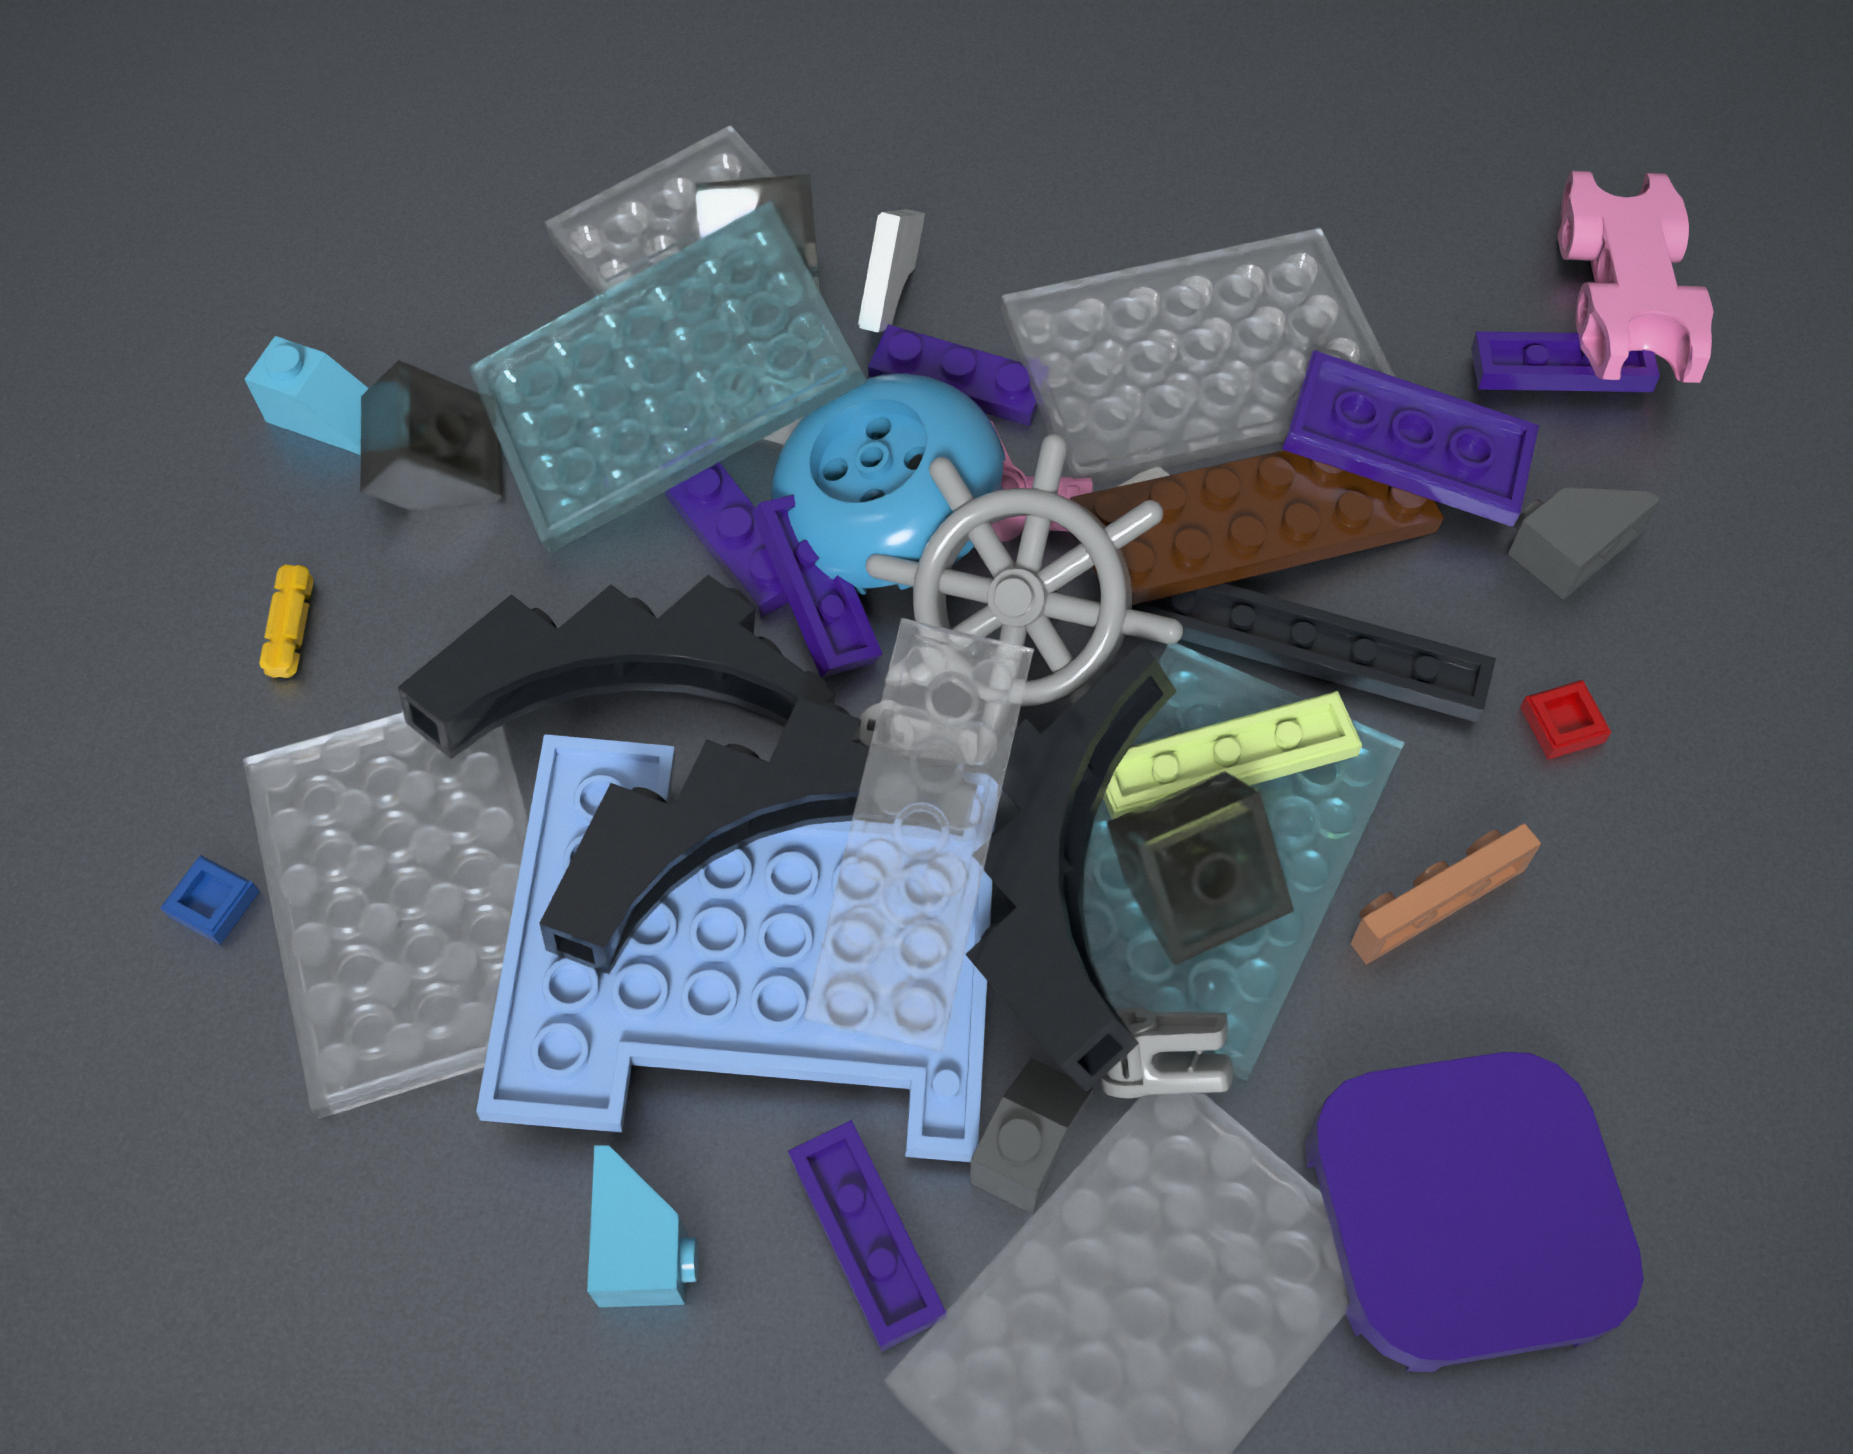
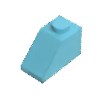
M277 336L272 339L244 379L266 422L366 457L394 415L393 409L388 403L329 355Z
M609 1145L594 1146L587 1292L599 1308L685 1305L686 1282L698 1281L699 1246L697 1237H687V1231L679 1214Z

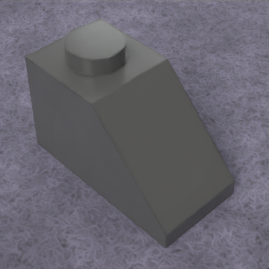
M1563 487L1545 503L1536 499L1521 512L1513 525L1518 530V533L1508 554L1564 600L1643 533L1661 499L1651 491Z
M1031 1058L1001 1098L971 1158L970 1183L1034 1215L1093 1092V1087L1086 1092L1071 1077Z

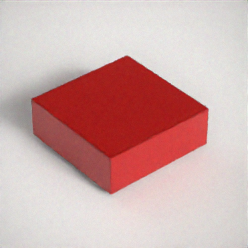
M1583 679L1526 696L1520 706L1547 760L1605 743L1611 734L1610 728Z

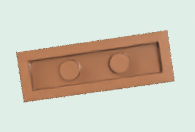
M1525 823L1505 835H1502L1498 829L1488 832L1467 849V857L1452 866H1449L1444 860L1437 862L1423 871L1413 881L1414 888L1397 898L1392 892H1387L1366 905L1359 913L1361 922L1350 944L1366 965L1524 872L1542 843Z

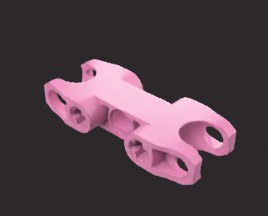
M1570 170L1565 184L1561 203V223L1557 238L1561 256L1564 260H1588L1591 262L1595 283L1585 282L1580 289L1576 306L1577 333H1579L1580 347L1588 357L1595 375L1600 379L1620 380L1622 365L1628 358L1629 351L1648 350L1661 356L1670 364L1675 378L1682 382L1700 383L1710 360L1713 307L1706 287L1677 285L1672 263H1679L1685 255L1689 237V221L1682 197L1675 190L1669 177L1663 173H1644L1642 189L1637 197H1619L1603 191L1597 186L1590 171Z

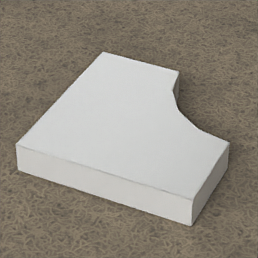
M904 209L878 214L858 321L859 328L879 333L886 330L888 324H893L903 286L909 274L915 269L925 213Z

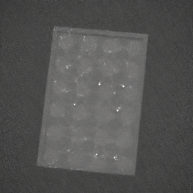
M1321 228L1002 295V315L1020 361L1026 367L1030 377V386L1049 435L1059 434L1066 440L1067 451L1063 465L1065 476L1071 477L1072 480L1092 478L1093 485L1137 475L1141 472L1157 468H1169L1283 442L1305 369L1313 350L1395 377Z
M403 712L243 758L311 1112L318 1119L483 1068L485 1066L529 821L504 725L490 731L452 759L405 723Z
M1204 1093L1151 1094L1140 1097L946 1311L947 1316L939 1319L884 1380V1385L954 1454H1231L1347 1312V1306L1350 1304L1322 1194Z

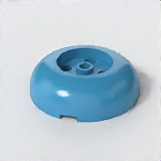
M914 374L880 375L857 381L832 393L819 402L800 420L786 440L778 457L772 480L771 500L794 495L795 507L788 512V516L799 543L803 540L809 542L819 557L815 565L832 580L838 575L853 584L857 594H866L867 588L898 584L873 578L867 573L865 564L871 555L884 554L919 562L931 536L953 513L930 476L929 466L934 459L938 457L948 458L955 466L974 499L987 493L1004 490L1001 482L1003 461L1006 459L1000 438L988 416L965 393L952 385L927 376ZM914 456H923L916 470L907 468L909 461ZM971 540L960 551L954 564L974 547ZM898 584L901 590L912 587L903 584Z

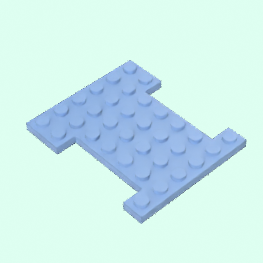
M544 734L476 1112L479 1120L622 1133L631 1066H649L910 1089L905 1157L971 1162L979 1141L987 980L965 954L980 941L983 933L990 927L992 879L971 857L987 842L990 835L995 831L997 786L988 775L955 772L965 782L977 786L971 817L962 838L924 827L845 821L812 824L760 838L714 860L673 890L635 931L610 974H606L546 951L539 922L610 783L629 790L634 787L649 789L662 796L669 804L675 765V747Z

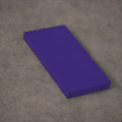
M1313 350L1305 369L1282 450L1513 527L1521 514L1539 425Z

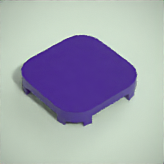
M1499 1052L1373 1071L1344 1081L1317 1111L1309 1136L1305 1140L1306 1167H1315L1350 1300V1304L1344 1309V1312L1356 1337L1362 1334L1383 1356L1405 1365V1371L1435 1372L1442 1366L1572 1344L1574 1348L1599 1339L1618 1327L1637 1306L1644 1281L1640 1249L1593 1108L1580 1084L1558 1064L1532 1053Z

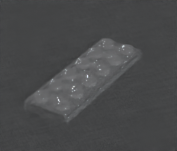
M901 618L804 1020L942 1052L1031 664L1033 648Z

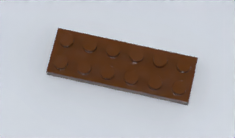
M1285 450L1070 497V500L1085 507L1098 517L1105 526H1108L1147 500L1156 501L1161 505L1163 509L1162 520L1121 548L1131 578L1132 605L1436 533L1444 520L1434 500ZM1094 565L1092 568L1098 578V573Z

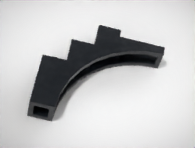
M709 574L659 618L655 617L652 610L638 598L630 599L610 584L562 626L557 628L554 621L539 608L530 609L511 594L398 686L405 723L450 759L457 756L490 731L536 709L587 695L630 690L684 692L731 702L772 718L786 726L799 697L815 703H834L835 693L830 690L827 683L819 675L811 671H803L784 657L771 640L762 636H755V608L740 591L735 588L725 587Z
M1140 644L1122 660L1114 663L1107 670L1103 678L1074 704L1066 707L1041 734L1025 719L1010 734L1002 737L993 749L977 763L1020 812L1006 825L996 829L990 835L987 842L971 857L1016 908L1003 920L992 924L983 933L980 941L965 955L1055 1062L1086 1092L1139 1044L1111 1004L1092 960L1083 905L1084 865L1093 823L1113 773L1142 728L1177 692L1157 660Z
M799 697L769 762L760 759L754 751L738 744L724 746L706 739L674 806L668 804L662 796L649 789L634 787L629 790L610 783L539 922L545 950L610 974L641 924L673 890L714 860L760 838L807 825L864 820L911 824L962 838L971 817L977 786L965 782L961 776L948 769H928L903 760L898 753L887 747L878 745L867 747L859 744L861 719L851 716L844 708L834 703H815Z

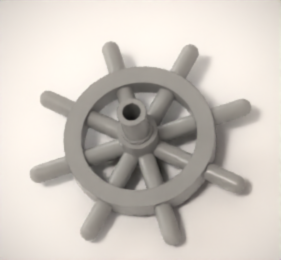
M1050 434L1042 441L1032 489L1012 488L998 490L974 499L953 463L945 457L934 459L929 466L930 476L953 513L931 536L919 562L884 554H873L867 559L865 564L867 573L873 578L913 587L914 617L918 633L924 645L922 649L886 673V686L893 692H901L938 668L957 687L976 698L986 701L979 731L978 754L982 758L1004 737L1010 707L1043 705L1066 697L1074 704L1092 688L1090 683L1112 662L1121 647L1125 635L1165 644L1177 643L1183 636V626L1178 620L1132 609L1131 578L1121 550L1123 546L1162 520L1163 509L1161 505L1156 501L1147 500L1108 526H1105L1098 517L1075 501L1057 495L1067 451L1066 440L1059 434ZM1026 516L1015 564L991 524L1010 517ZM1053 521L1070 531L1081 544L1041 569L1050 524ZM969 540H971L994 579L952 570L957 556ZM1095 565L1100 582L1101 602L1061 594L1059 588ZM946 594L988 604L951 628L947 614ZM1049 618L1095 628L1087 645L1075 659ZM1002 626L993 671L989 672L972 660L965 650ZM1027 632L1053 674L1035 680H1017Z

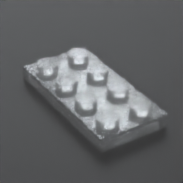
M730 125L545 221L548 237L603 305L607 306L791 207V198L787 187Z

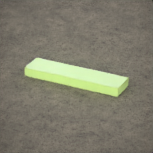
M1335 691L1131 746L1115 769L1103 798L1111 820L1114 823L1359 756L1362 743L1339 692Z

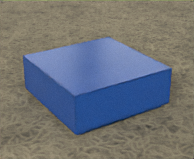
M200 855L160 909L168 918L221 945L260 891L252 881Z

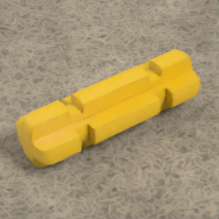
M284 564L278 569L274 588L279 591L272 595L264 638L270 641L263 644L259 665L264 669L265 675L272 678H291L297 672L300 654L294 651L302 646L309 604L304 601L311 597L314 581L312 575L309 574V569L300 564L296 566Z

